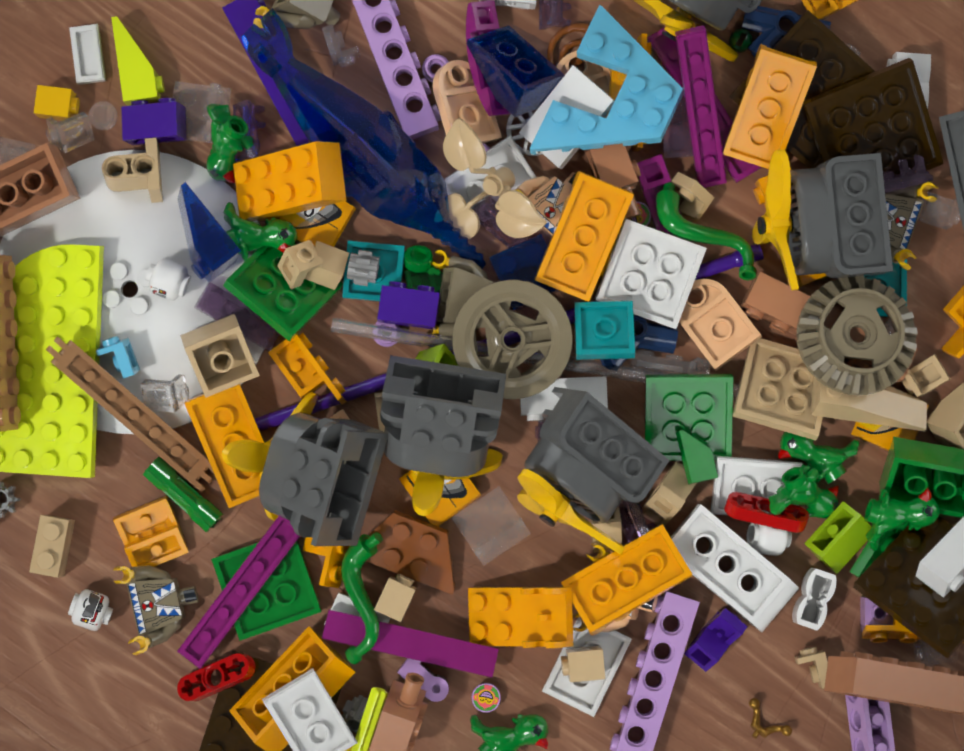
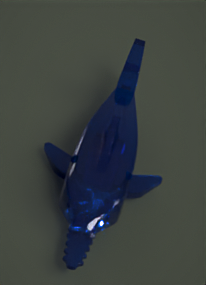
M273 8L270 9L260 19L264 31L253 24L241 36L243 44L251 59L263 72L273 79L310 143L315 141L340 143L346 197L352 196L366 211L379 219L392 221L395 224L431 234L433 238L440 239L442 245L450 246L451 252L458 253L461 258L474 261L483 269L486 265L483 260V254L476 252V246L468 244V238L461 235L459 228L453 227V221L449 217L446 182L438 168L400 128L391 112H382L350 89L293 58V46L289 33Z

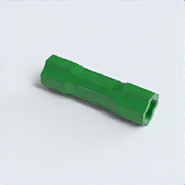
M161 457L155 459L143 473L144 477L180 506L205 532H209L224 515L209 500L203 498L182 479Z

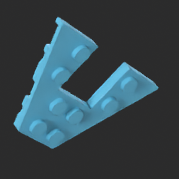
M599 5L576 52L577 58L626 74L624 83L607 118L553 100L531 144L530 153L536 155L539 151L562 149V152H567L574 148L589 150L604 148V145L613 144L631 146L640 142L646 144L661 143L683 96V88L603 6Z

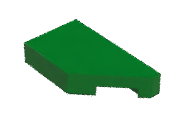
M433 265L429 270L421 273L410 270L404 271L408 289L417 290L418 285L434 287V292L440 293L443 272Z
M684 430L676 432L688 485L718 478L712 450Z

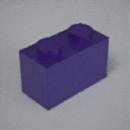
M174 98L158 99V103L148 104V101L138 100L132 101L131 106H121L123 141L131 145H143L147 138H157L158 143L187 140L186 108L176 102Z
M390 281L389 286L382 285L377 320L380 323L436 330L440 293L434 292L435 288L430 286L418 285L417 290L406 288L405 283Z

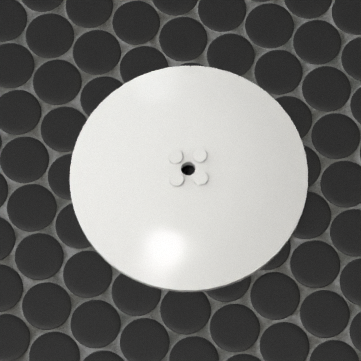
M123 150L95 155L67 167L81 199L3 235L0 243V255L12 256V261L16 266L29 255L51 246H104L100 347L103 346V340L118 336L120 340L129 338L140 370L135 375L123 378L122 373L117 372L113 363L114 351L100 355L99 365L174 429L192 422L184 401L203 394L180 335L235 314L255 365H257L272 330L268 323L223 286L225 281L244 263L240 251L231 253L223 235V232L231 229V226L224 220L223 213L228 202L233 203L236 214L239 216L237 193L224 181L213 179L204 167L187 159L160 152L163 202L151 203L148 189L122 192L110 190L106 186L102 172V164L108 157L146 153V150ZM143 169L140 173H148L151 169ZM114 172L111 174V176H118L122 172ZM256 250L248 252V256L250 257ZM163 258L184 265L188 269V275L191 276V281L184 297L179 296L174 301L151 293L149 281L145 280L150 265H156ZM132 281L137 284L138 292L134 297L128 298L123 294V286L127 282ZM98 403L97 430L117 434H133Z

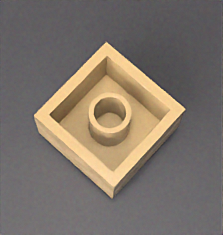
M235 314L180 335L205 398L260 376Z

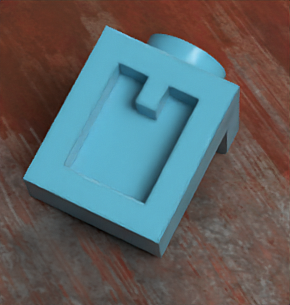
M118 336L103 340V346L96 350L97 356L114 351L113 363L117 372L122 373L123 378L135 375L140 370L129 338L122 340Z

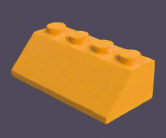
M310 626L305 629L229 710L252 741L265 751H282L289 743L263 703L262 699L313 668L332 698L355 673L344 658Z

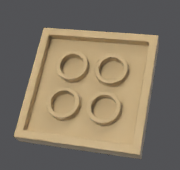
M762 338L750 345L732 416L817 440L823 417L811 415L813 375L805 366L799 350Z

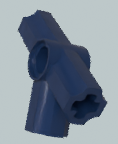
M758 6L753 12H745L741 29L761 33L748 47V50L756 58L760 44L772 49L787 33L780 29L779 21L789 19L794 25L802 15H798L791 10L780 11ZM819 19L827 28H831L830 21Z
M633 315L634 333L637 334L634 335L635 351L643 348L670 354L674 353L678 338V328L674 329L647 323L644 318ZM600 359L604 367L615 371L627 360Z

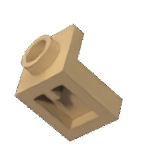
M678 172L672 182L680 189L678 194L684 198V201L679 206L680 212L695 220H699L715 197L696 180Z
M308 240L286 248L277 266L289 287L293 289L301 286L308 271L321 267L323 260L312 241Z
M816 647L799 650L800 655L794 657L795 663L802 664L813 661V665L809 666L813 683L818 682L819 687L824 689L828 664L825 652L823 650L817 651Z

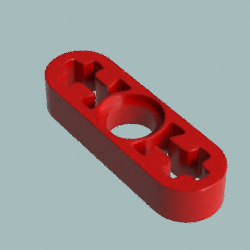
M741 492L730 493L724 507L726 514L734 519L795 533L805 530L810 517L806 509L794 504L787 506L779 515H774L770 512L769 499Z
M236 653L183 676L177 685L178 694L185 701H200L250 679L255 672V661L247 654ZM240 662H244L245 666L241 668V672L233 671L230 673L229 669L237 668L240 666ZM218 669L221 672L222 679L217 686H214L211 682V674ZM192 683L203 684V686L194 688L193 693L188 691L192 687Z

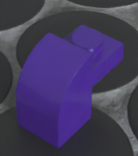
M724 608L706 623L684 654L707 672L720 660L727 648L744 633L748 626L737 615Z

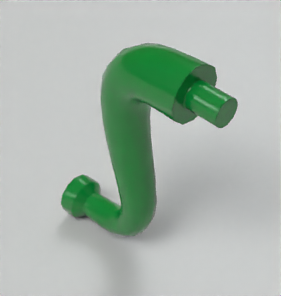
M670 182L665 183L663 190L657 193L656 196L657 215L662 225L673 235L685 240L728 246L740 252L743 259V266L739 269V277L747 281L755 279L757 270L754 267V253L749 243L732 232L699 225L683 218L679 212L680 196L675 192V185Z
M378 532L373 533L371 536L362 534L359 537L357 546H350L342 560L341 574L345 589L360 614L366 629L363 641L358 646H350L345 651L347 660L352 664H357L362 660V656L374 647L379 636L378 617L361 577L362 565L377 553V545L383 541L382 535Z

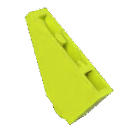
M117 16L111 17L123 102L127 106H131L132 101L138 100L148 101V103L158 102V99H161L160 93L165 92L163 77L158 76Z

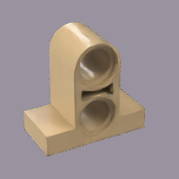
M157 138L145 139L146 153L116 155L104 160L102 172L106 186L110 190L122 192L148 189L151 203L163 202L160 151ZM143 169H151L148 173H140ZM114 172H122L118 176H111V174Z
M675 461L652 495L639 510L640 514L657 526L662 524L665 526L675 516L696 485V483L688 485L684 465Z

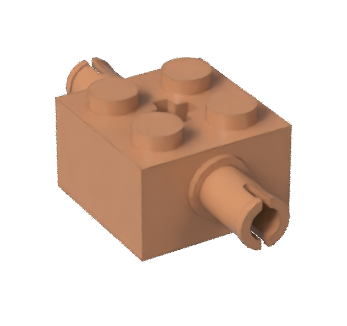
M613 144L604 145V148L584 150L595 178L633 193L641 173L636 160L631 161L628 154L631 146ZM634 196L625 215L626 219H632L641 215Z
M408 673L405 683L393 680L369 751L413 750L428 706L427 703L423 702L426 691L421 689L424 683V678L421 675Z

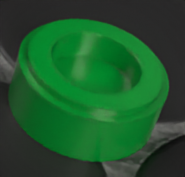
M416 245L409 247L405 251L404 265L408 270L421 273L432 267L433 254L429 248Z

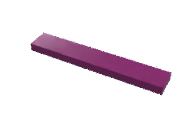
M702 25L675 31L696 181L704 188L725 184L727 180L706 29Z
M662 28L647 37V42H651V48L665 71L683 88L677 43L662 34V31L666 32ZM715 94L723 151L733 121ZM723 154L724 165L735 183L740 182L761 168L760 166Z
M280 516L277 517L177 650L178 653L199 669L202 668L300 536L294 532L289 520Z
M328 610L322 639L358 646L366 634L362 618ZM380 621L379 636L374 647L371 649L493 678L499 651L497 648Z

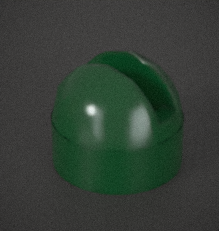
M737 29L731 34L729 45L738 53L746 52L752 44V35L745 29ZM742 33L746 35V38L740 47L736 43Z

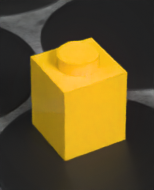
M37 85L34 114L39 118L73 122V117L78 114L80 100L76 98V93L72 89Z

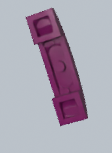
M494 0L468 3L466 14V45L470 71L479 99L489 117L515 113L510 85H503L493 31L499 29Z
M662 154L637 163L641 173L639 183L646 204L651 212V219L655 229L673 235L662 225L657 215V193L663 190L665 183L671 182Z

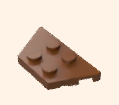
M394 510L380 525L369 532V536L375 532L380 533L383 541L377 545V553L366 562L453 595L455 582L452 572V554L449 547V530Z

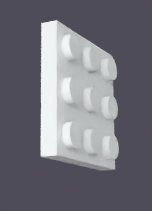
M624 218L594 299L598 302L633 301V314L676 329L707 248Z

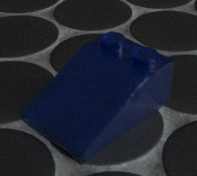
M509 25L467 40L466 44L495 99L514 117L538 109L565 76Z
M185 182L180 187L177 199L190 259L193 263L191 268L200 279L205 278L210 283L236 263L241 250Z

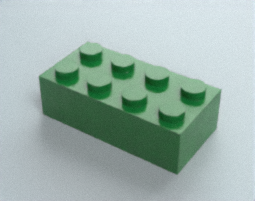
M893 436L879 481L880 492L881 489H886L890 499L907 502L919 497L928 488L931 491L932 498L939 506V514L963 518L964 449Z

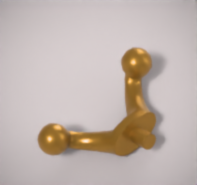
M757 698L750 699L749 706L753 709V719L750 726L754 730V733L751 735L754 739L759 735L766 738L775 732H781L784 736L792 734V728L789 725L761 727L760 701Z

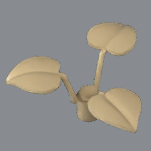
M462 118L456 119L443 143V151L447 161L459 171L469 168L473 174L488 175L483 182L484 191L468 203L458 193L450 194L440 202L438 222L443 232L447 236L458 240H468L474 237L479 231L480 220L477 213L471 207L487 195L499 196L495 204V208L499 210L496 216V223L506 235L513 238H523L543 228L547 221L538 213L532 202L521 192L511 190L515 184L513 172L506 167H501L497 170L494 167L489 169L481 168L486 164L487 158L481 140Z

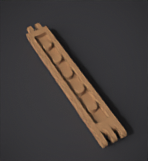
M57 336L54 342L62 348L58 353L50 345L46 348L54 357L51 363L200 492H203L206 488L198 480L202 477L209 484L213 481L205 473L208 469L214 473L209 460L74 342L69 340L66 344Z

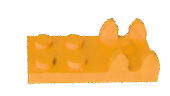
M760 44L753 69L749 72L744 94L724 145L723 154L769 169L771 156L774 151L785 150L816 71L817 62L795 57Z
M578 171L573 180L570 195L563 204L560 219L535 276V281L589 302L634 193Z
M240 384L206 398L203 393L184 401L228 507L231 508L258 497L260 472H244L227 465L222 458L223 449L231 442L254 440L264 443Z
M663 524L625 545L622 554L614 551L561 582L562 587H572V604L590 635L602 632L610 623L623 620L634 609L692 577V572Z
M572 587L468 588L469 640L471 643L484 646H522V648H563L573 646Z

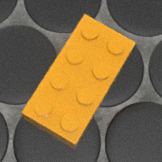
M315 141L233 164L239 217L245 220L265 221L266 218L270 220L272 217L279 218L347 201L340 143Z

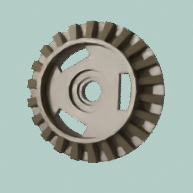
M864 276L839 278L826 283L816 290L805 303L797 323V346L805 366L823 385L848 395L874 394L894 384L910 367L917 348V328L914 326L913 313L906 306L907 302L903 297L900 298L892 287L881 284L877 279L871 280L864 278ZM839 303L845 308L832 328L829 329L824 326V320L834 305ZM882 308L888 315L894 328L893 334L889 335L876 309ZM858 327L864 331L865 339L863 342L857 343L851 339L850 330L852 328ZM844 358L872 360V368L848 366L844 364Z
M517 279L496 281L477 290L476 293L466 300L459 311L453 328V351L457 364L460 367L506 374L503 399H522L547 389L562 374L571 354L572 330L568 316L560 302L543 287L529 281ZM517 301L538 310L539 313L534 320L510 310L511 302ZM485 327L488 356L479 357L475 328ZM516 331L521 336V341L516 347H509L504 343V336L507 332ZM540 350L544 355L543 359L526 372L520 373L516 367Z

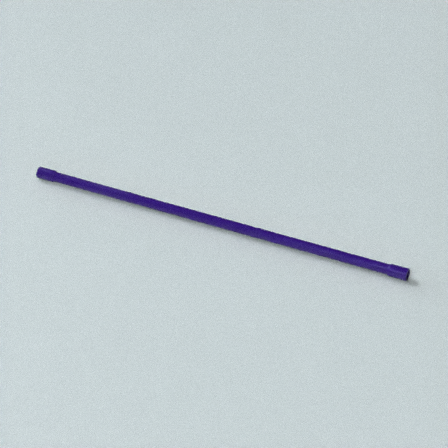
M751 245L754 253V262L763 260L764 256L760 245ZM736 250L732 254L701 264L695 280L743 266L742 255ZM575 308L565 311L570 324L575 323ZM509 331L504 336V343L507 346L521 341V336L516 331ZM487 339L477 341L478 356L488 353ZM386 373L344 387L346 392L342 396L348 402L382 390ZM332 392L318 396L311 414L341 403ZM298 404L255 418L259 431L261 432L280 425L292 414Z

